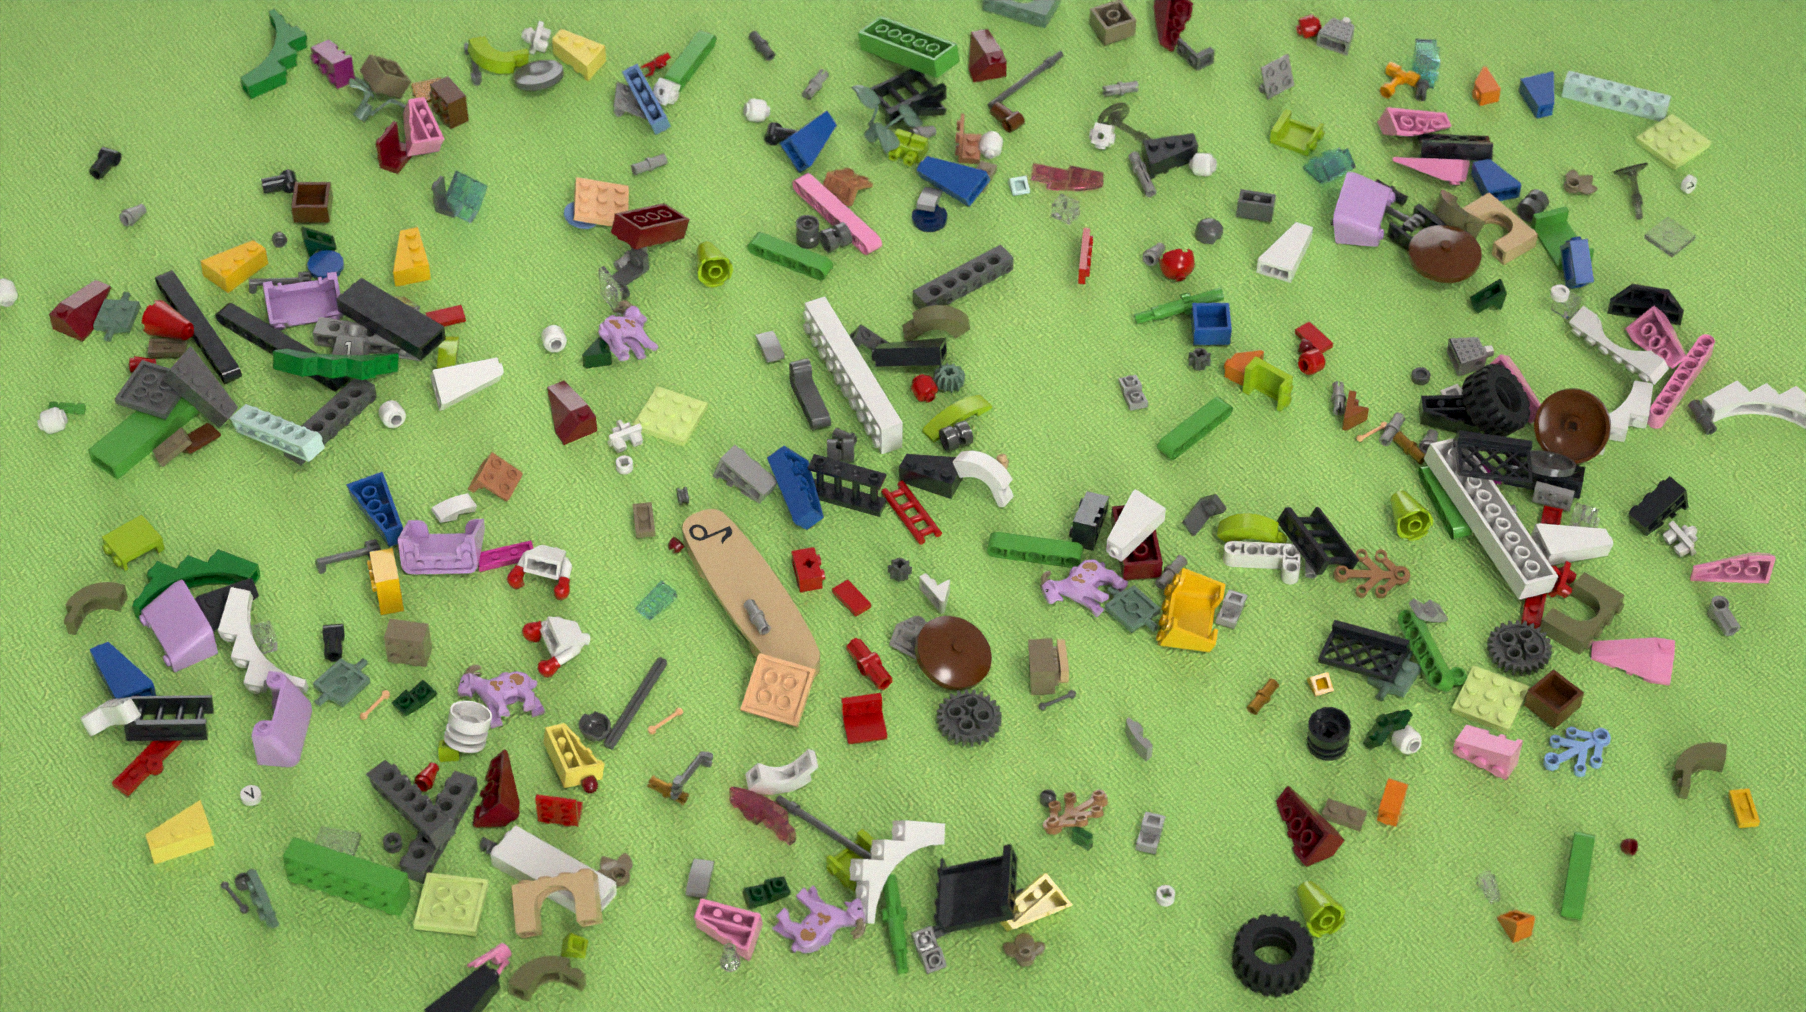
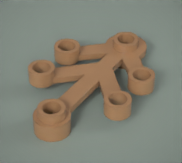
M1358 549L1356 556L1359 562H1362L1369 570H1352L1346 566H1338L1333 574L1334 579L1339 583H1344L1349 578H1370L1364 585L1357 586L1356 595L1360 598H1364L1367 592L1382 579L1390 580L1385 585H1379L1376 588L1375 595L1380 599L1385 598L1387 592L1396 584L1404 585L1410 579L1409 570L1404 566H1396L1387 558L1386 551L1382 549L1376 551L1375 560L1382 563L1389 571H1382L1367 556L1368 553L1365 549ZM1362 553L1365 555V557L1361 558L1358 556V554ZM1382 554L1384 558H1379L1377 555ZM1342 570L1345 574L1341 575L1339 571ZM1397 573H1403L1404 576L1399 577ZM1363 589L1365 593H1360L1358 590ZM1378 590H1383L1385 593L1380 594Z
M1096 790L1092 793L1091 799L1074 808V803L1077 802L1076 794L1074 792L1065 793V813L1058 817V813L1061 811V803L1059 801L1050 802L1048 804L1050 817L1043 822V829L1046 830L1047 834L1054 835L1060 833L1062 827L1087 826L1088 818H1100L1104 815L1103 807L1108 804L1107 794L1103 790Z

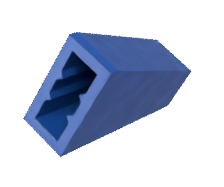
M828 111L820 114L780 143L799 173L813 164L837 126Z
M929 156L922 160L916 169L920 178L943 190V192L968 207L971 206L990 182V178L984 170Z
M106 642L90 649L93 663L112 699L129 698L131 696H157L153 681L112 644Z

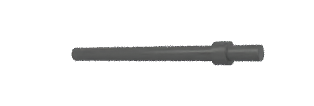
M1059 51L1052 57L1046 58L1040 66L987 104L988 107L991 109L996 102L1001 103L1044 70L1053 67L1064 56L1063 52Z
M781 795L776 798V802L785 807L787 812L793 816L797 815L863 859L871 860V853L801 809V806L796 802H790Z

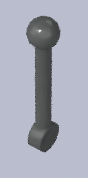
M1070 690L1068 694L1047 703L1042 702L1038 707L1040 710H1045L1047 706L1067 698L1073 699L1076 697V692Z
M223 881L221 888L226 889L239 905L241 913L246 914L249 911L248 906L243 905L229 888V883Z

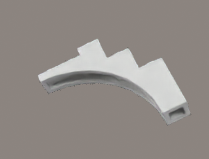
M1634 381L1632 391L1626 401L1609 414L1611 419L1610 440L1625 442L1628 426L1646 429L1653 390L1652 383ZM1605 447L1598 455H1604Z
M1735 381L1703 398L1702 406L1705 411L1709 412L1712 422L1735 415L1760 414L1782 418L1806 429V393L1797 386L1779 395L1767 383L1749 392L1740 382Z
M231 587L218 632L221 638L227 642H234L235 640L231 659L237 667L247 668L248 666L244 679V685L248 692L253 694L266 693L268 688L266 683L268 671L285 674L302 693L307 694L309 686L306 680L291 676L278 669L258 649L251 629L253 596L248 590Z
M908 820L893 821L892 840H872L871 860L851 859L850 880L857 881L856 899L862 902L866 923L875 922L876 906L880 892L895 866L907 855L919 848L944 844L945 824Z

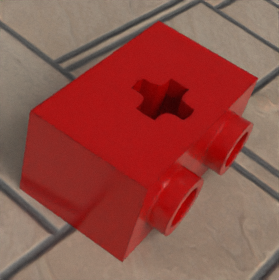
M815 548L791 551L792 566L799 592L823 589L822 581L825 580L824 569H820L821 558L820 554H816Z

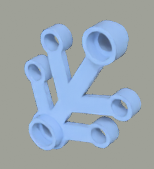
M1568 727L1565 733L1566 738H1562L1559 735H1552L1550 737V747L1557 749L1560 746H1565L1570 749L1560 754L1547 753L1543 761L1545 768L1549 771H1554L1559 768L1560 763L1578 755L1577 764L1573 770L1574 775L1577 777L1585 775L1587 751L1594 746V755L1590 759V766L1594 769L1602 766L1603 759L1601 756L1603 747L1609 745L1611 740L1609 732L1604 728H1597L1593 732L1578 730L1575 727ZM1577 737H1579V738H1583V739H1587V740L1584 741V742H1581V741H1576L1575 739H1577Z

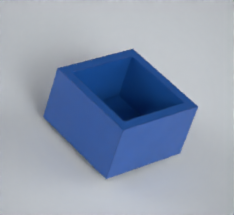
M1192 303L1191 325L1193 345H1230L1232 327L1229 303Z

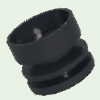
M1323 707L1311 714L1308 721L1307 748L1312 755L1324 761H1333L1341 758L1346 753L1349 747L1351 721L1347 714L1335 707Z

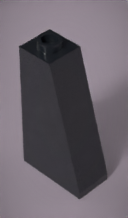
M946 338L877 344L874 350H872V360L875 361V367L942 365L947 357Z
M483 964L427 1006L424 1011L482 1012L501 988L499 983L500 976L494 968L490 969L486 964Z

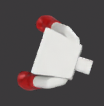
M539 545L522 554L518 564L508 574L507 582L511 588L520 589L525 585L523 577L526 572L559 580L558 585L554 587V597L562 601L567 599L570 594L569 578L572 564L569 558L566 557L565 550Z
M548 616L543 622L541 620L530 622L522 628L523 637L527 641L539 642L542 636L552 658L540 661L537 669L546 678L552 677L561 668L562 664L577 656L582 647L590 643V635L582 633L577 622L565 620L558 616Z

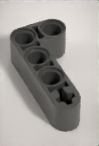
M805 358L790 362L789 378L791 387L810 428L814 431L831 426L828 410L812 379L810 360Z

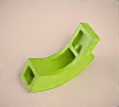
M486 36L469 38L468 52L472 60L487 71L498 74L514 73V68L528 64L529 52L527 48L502 52L491 47Z
M1252 513L1235 514L1221 520L1217 531V537L1225 543L1255 539L1264 543L1286 544L1288 536L1278 530L1279 523L1275 520Z

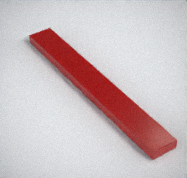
M1544 505L1540 524L1560 525L1563 509ZM1547 593L1526 598L1521 624L1527 621V626L1534 623V629L1541 627Z

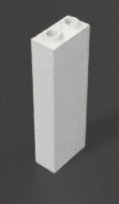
M516 825L504 835L499 845L493 847L490 854L492 866L518 881H535L542 876L556 877L559 873H576L583 868L593 870L598 875L602 911L617 894L615 881ZM556 891L548 896L551 900L576 913L575 900L571 892Z

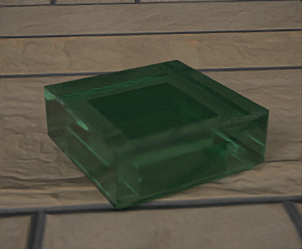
M1075 826L1072 829V842L1089 851L1093 846V834L1081 827Z

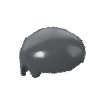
M1214 218L1202 219L1198 222L1195 230V237L1204 244H1214L1223 235L1222 224Z
M597 711L590 715L585 713L579 720V730L585 739L596 742L605 739L610 734L611 722L605 714L598 713Z

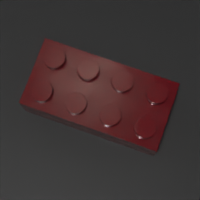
M662 203L616 213L611 233L617 239L629 244L631 248L640 249L685 238L690 219L667 204Z
M1125 505L1112 506V529ZM1156 529L1122 562L1119 561L1124 580L1157 578L1162 575L1163 561Z

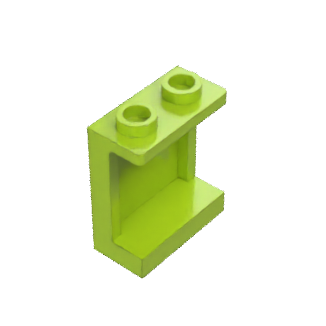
M1285 109L1271 129L1270 143L1308 157L1312 151L1316 150L1318 141L1324 137V123L1320 122L1317 128L1291 119L1292 111Z
M1255 356L1245 367L1243 393L1249 396L1256 389L1278 401L1277 410L1281 412L1292 401L1293 376Z
M142 514L102 536L103 551L107 556L110 555L116 567H121L124 572L128 570V562L154 548L159 554L165 550L162 537Z
M862 828L857 832V840L854 843L871 853L872 840L876 839ZM845 848L835 857H832L830 854L826 856L827 871L832 876L835 875L845 888H849L855 893L857 881L850 880L851 859L863 858L848 848Z

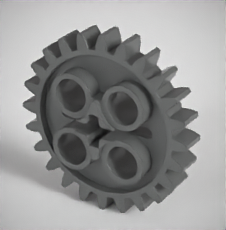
M1509 620L1507 626L1501 623L1500 628L1496 626L1494 631L1490 632V637H1488L1487 651H1489L1488 657H1493L1492 663L1498 662V669L1505 667V673L1508 670H1512V675L1519 672L1520 676H1522L1523 672L1531 675V670L1538 673L1539 668L1544 669L1545 664L1548 665L1551 658L1552 645H1550V638H1546L1547 633H1540L1541 627L1534 629V623L1527 626V621L1520 624L1519 620H1516V623L1513 624Z
M965 689L964 694H961L958 690L957 696L951 693L950 699L944 698V704L940 703L939 710H937L938 730H942V736L948 735V741L955 739L956 745L961 741L963 747H965L966 743H970V746L973 747L974 742L981 745V740L988 743L989 737L994 738L995 732H999V726H1001L1002 712H1000V706H996V700L990 701V695L983 697V691L976 694L975 689L972 693Z

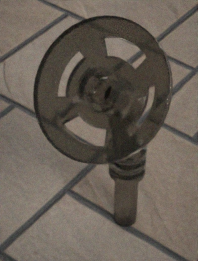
M1126 103L1113 104L1106 108L1098 117V123L1117 126L1134 137L1135 140L1138 139L1139 142L1154 139L1149 137L1147 133H1140V130L1136 131L1122 122L1130 111ZM1108 115L1107 122H1104V119Z
M1648 163L1636 164L1613 171L1615 175L1627 176L1630 179L1632 205L1638 220L1643 218L1641 207L1643 201L1642 195L1639 192L1637 177L1638 172L1646 168Z

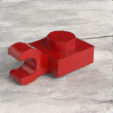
M668 52L661 54L648 63L641 65L640 68L647 67L649 72L645 74V77L654 74L655 67L658 69L667 65L666 61L671 59Z

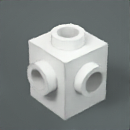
M659 77L657 84L653 88V93L656 99H658L659 104L667 106V103L674 105L679 97L681 85Z
M1095 122L1094 129H1091L1089 139H1091V143L1095 144V148L1105 150L1106 146L1111 147V144H1114L1116 134H1114L1115 126Z

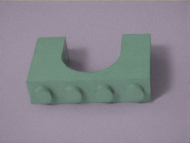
M983 0V10L1046 28L1061 0H1034L1029 3H1018L1013 0Z

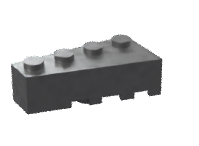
M191 346L162 378L164 382L218 428L238 408Z

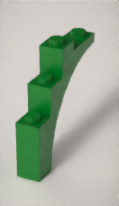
M275 9L268 11L270 24L276 32L273 49L259 66L240 77L242 90L250 100L287 84V70L297 66V52L307 48L306 40L308 38L305 31H301L297 25L292 27L289 23L287 24L283 15L279 14Z
M292 349L273 351L274 370L301 377L321 375L328 378L348 376L365 380L376 378V375L398 372L399 353L395 352L372 355H331Z
M220 549L210 556L208 562L187 555L179 563L178 568L157 561L147 572L149 584L145 585L143 592L133 601L132 607L135 617L139 619L142 609L179 580H183L188 589L205 585H232L253 578L256 584L261 577L259 566L257 563Z

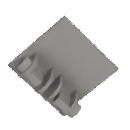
M1288 54L1261 67L1264 83L1260 85L1259 91L1266 93L1267 99L1294 86Z
M617 82L613 106L615 107L614 114L617 117H621L625 112L646 119L630 87Z

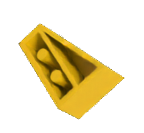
M418 227L400 230L393 269L395 287L431 280L429 263Z
M252 240L200 262L203 276L229 293L266 266L268 259L266 248Z
M393 548L369 552L371 560H367L372 591L377 592L381 615L404 611Z

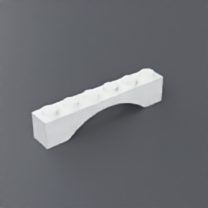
M1584 306L1569 321L1573 328L1571 331L1577 337H1584L1589 345H1596L1600 352L1604 355H1611V358L1616 363L1624 364L1628 371L1631 373L1636 372L1646 383L1649 381L1655 385L1669 369L1665 360L1652 351H1632L1621 348L1611 342L1605 336L1598 316Z

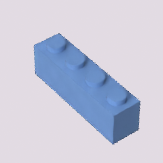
M638 64L622 71L628 86L655 135L670 128V123Z

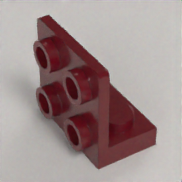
M393 121L376 141L377 159L381 169L399 174L412 156H407L406 144L400 142L397 122Z

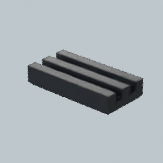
M938 100L911 101L909 105L911 108H914L915 112H918L919 116L945 115L947 111Z

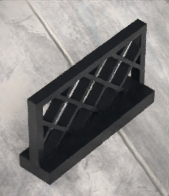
M1425 133L1418 135L1421 158L1471 161L1492 160L1493 142H1490L1489 136Z
M1460 430L1453 439V447H1456L1458 476L1532 485L1530 454L1532 441ZM1461 448L1468 449L1471 454L1466 456L1461 451ZM1479 451L1487 452L1490 456L1485 459ZM1497 454H1505L1508 459L1503 461ZM1476 456L1481 463L1476 465L1470 458ZM1515 457H1525V462L1522 464ZM1493 458L1500 465L1495 468L1488 461ZM1512 461L1518 468L1513 471L1507 463ZM1466 462L1473 469L1471 471L1463 470L1462 464ZM1485 465L1491 472L1484 473L1480 467ZM1503 467L1509 475H1502L1498 470ZM1521 470L1526 474L1527 479L1521 478L1517 472Z
M1516 456L1515 458L1520 461V457ZM1509 461L1507 464L1513 471L1518 468L1512 461ZM1576 465L1575 472L1578 473L1568 477H1551L1532 472L1533 483L1531 486L1504 482V484L1535 490L1538 481L1575 491L1573 498L1580 499L1586 467ZM1521 470L1517 472L1521 478L1527 479L1526 474Z
M1334 620L1332 631L1318 658V663L1394 684L1405 658H1408L1410 653V640ZM1335 638L1343 640L1344 643L1334 645L1332 641ZM1357 644L1363 648L1353 651L1351 645ZM1345 647L1350 651L1344 655H1340L1338 650ZM1370 650H1379L1381 653L1372 656ZM1335 652L1337 656L1333 659L1325 658L1326 654ZM1366 652L1369 658L1359 661L1356 655ZM1393 654L1400 657L1391 661L1388 656ZM1353 657L1356 661L1352 664H1347L1344 662L1345 659ZM1385 658L1387 663L1378 666L1376 660ZM1372 662L1375 668L1368 670L1362 665ZM1390 667L1393 671L1391 676L1382 673V670Z

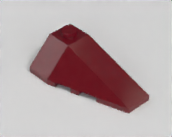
M1154 0L1153 8L1159 44L1170 52L1174 51L1181 32L1186 28V22L1191 19L1193 2L1190 0Z
M94 280L61 301L49 314L53 330L83 342L94 330V322L104 299H107L110 293L111 286Z
M504 749L490 762L485 777L488 783L481 790L479 796L482 798L480 805L476 806L474 811L473 826L505 827L511 821H515L520 814V800L508 751Z
M1287 786L1276 800L1281 818L1286 822L1288 828V837L1292 839L1293 851L1305 866L1308 867L1332 857L1345 841L1338 831L1290 786Z

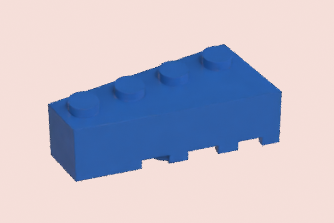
M782 446L767 457L792 515L793 522L797 526L808 530L824 518L812 472L807 470L809 461L786 446Z
M383 471L346 484L352 500L389 547L397 545L403 526Z

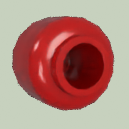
M1313 14L1299 18L1298 25L1295 26L1298 35H1302L1304 39L1317 36L1318 32L1322 29L1318 16L1315 17Z
M1317 349L1308 350L1298 358V367L1306 375L1318 373L1325 367V357Z
M921 374L912 380L911 391L919 402L926 401V403H929L936 398L935 395L938 392V387L931 376Z

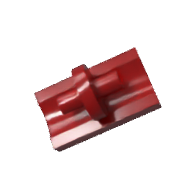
M1565 561L1564 566L1559 568L1552 566L1558 578L1552 591L1548 593L1550 597L1553 598L1558 594L1563 598H1567L1572 593L1573 588L1569 585L1574 582L1577 574L1570 570V562Z

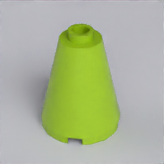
M702 242L697 247L698 279L707 287L722 286L727 279L732 277V263L712 242Z
M1406 491L1395 492L1391 496L1390 502L1397 534L1400 538H1406L1408 541L1418 540L1426 536L1430 526H1433L1431 513Z
M1306 881L1300 884L1297 889V895L1308 931L1316 937H1323L1322 934L1326 933L1329 935L1334 934L1345 923L1346 919L1344 916L1346 910L1313 881Z

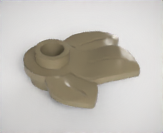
M1573 169L1567 172L1565 176L1564 189L1569 193L1592 194L1598 189L1592 185L1593 175H1579Z
M623 853L617 861L602 856L600 861L601 870H597V872L615 881L616 886H624L630 881L629 872L633 867L632 860L627 853Z
M1021 933L1017 935L1015 942L1003 943V950L1007 956L1014 957L1020 966L1027 967L1034 963L1036 956L1044 953L1045 944L1044 942H1034L1030 934Z

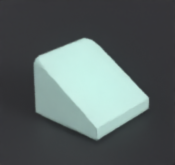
M1027 175L1008 180L1013 196L1030 193Z

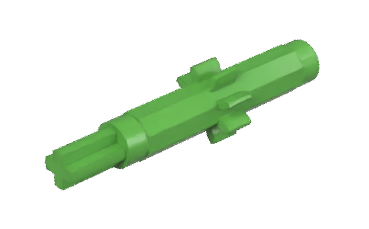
M1217 288L1192 296L1190 292L1180 294L1181 299L1134 314L1135 322L1139 324L1152 319L1158 320L1182 312L1185 315H1191L1192 303H1217L1223 301V291L1221 288Z
M890 874L883 886L886 909H882L883 923L888 922L897 974H906L909 970L906 956L908 951L903 921H907L906 907L901 908L897 876Z

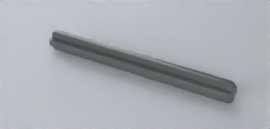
M658 657L613 726L610 734L604 740L606 748L612 750L616 746L667 666L665 658Z

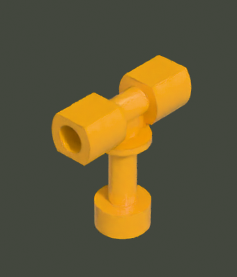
M1390 62L1386 66L1385 74L1393 77V80L1390 83H1385L1380 88V93L1383 97L1390 98L1395 93L1397 85L1407 83L1416 87V82L1421 79V75L1411 70L1405 72L1401 70L1402 66Z

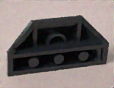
M1631 284L1610 298L1607 314L1638 319L1655 306L1666 315L1671 324L1681 325L1684 310L1669 289Z

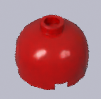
M1175 249L1162 254L1163 258L1159 257L1158 262L1163 275L1178 282L1184 281L1195 268L1193 251L1187 249L1188 252H1183L1182 249Z

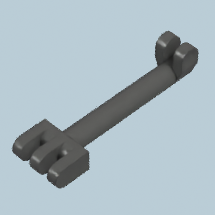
M464 43L465 55H469L468 43ZM471 58V81L475 86H479L482 81L481 72H479V66Z
M1389 206L1385 208V213L1403 221L1404 229L1411 233L1420 224L1425 223V219L1418 214L1409 217Z
M298 272V277L249 279V292L255 294L257 286H263V282L272 281L273 285H277V283L287 285L312 281L311 273Z
M376 539L365 541V548L317 558L315 565L318 572L323 574L326 572V564L368 555L370 559L369 552L381 550L379 543Z
M701 751L681 776L677 775L674 778L670 794L671 799L677 800L680 797L683 786L700 765L705 767L712 766V753Z

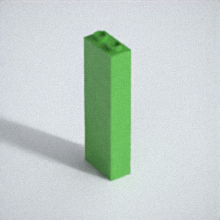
M183 397L180 398L167 419L136 410L88 449L91 462L118 480L200 412Z

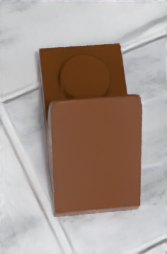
M1349 390L1342 430H1349L1365 422L1368 418L1369 408L1358 406L1359 399H1356L1357 391Z

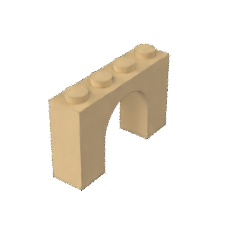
M1490 193L1462 208L1483 220L1485 224H1497L1509 232L1493 243L1491 255L1503 265L1536 247L1538 234L1535 230L1531 229L1522 219L1518 218Z
M589 868L580 869L576 873L562 872L556 877L542 876L535 881L521 880L518 884L511 885L516 934L522 939L542 935L541 906L543 901L556 891H568L573 894L576 919L582 927L603 923L598 875Z

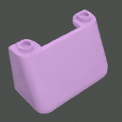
M1347 172L1334 211L1335 242L1338 244L1378 247L1380 240H1383L1384 229H1381V222L1385 208L1394 203L1395 192H1392L1391 188L1360 174Z
M336 272L327 273V278L323 280L322 277H318V280L287 285L277 283V286L272 284V281L263 282V295L269 324L279 331L284 330L285 327L317 323L319 317L340 320L344 316L338 312L336 299L340 295Z
M484 519L468 521L465 526L466 533L429 534L428 526L425 522L421 520H408L398 538L402 569L408 574L473 573L479 565L485 532Z
M183 580L172 584L141 610L139 619L143 627L152 628L164 649L165 655L163 660L167 667L171 666L174 673L218 654L212 628Z
M268 671L266 683L272 692V707L275 708L272 721H260L253 728L252 741L258 765L293 767L300 761L312 714V705L308 698L285 674Z

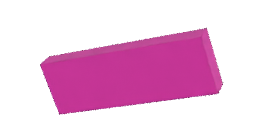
M532 541L481 552L478 565L479 572L518 563L525 551L534 549Z

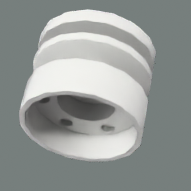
M473 701L453 703L450 707L448 724L444 733L446 744L457 751L475 753L483 750L491 724V711L484 705Z

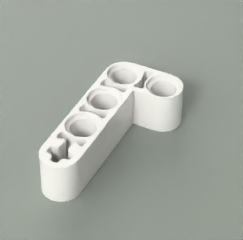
M1229 541L1224 546L1223 562L1227 566L1281 569V579L1289 585L1297 583L1299 579L1300 552L1294 544Z
M131 697L118 698L106 701L82 716L80 720L89 735L93 736L110 725L128 724L139 718L141 714Z

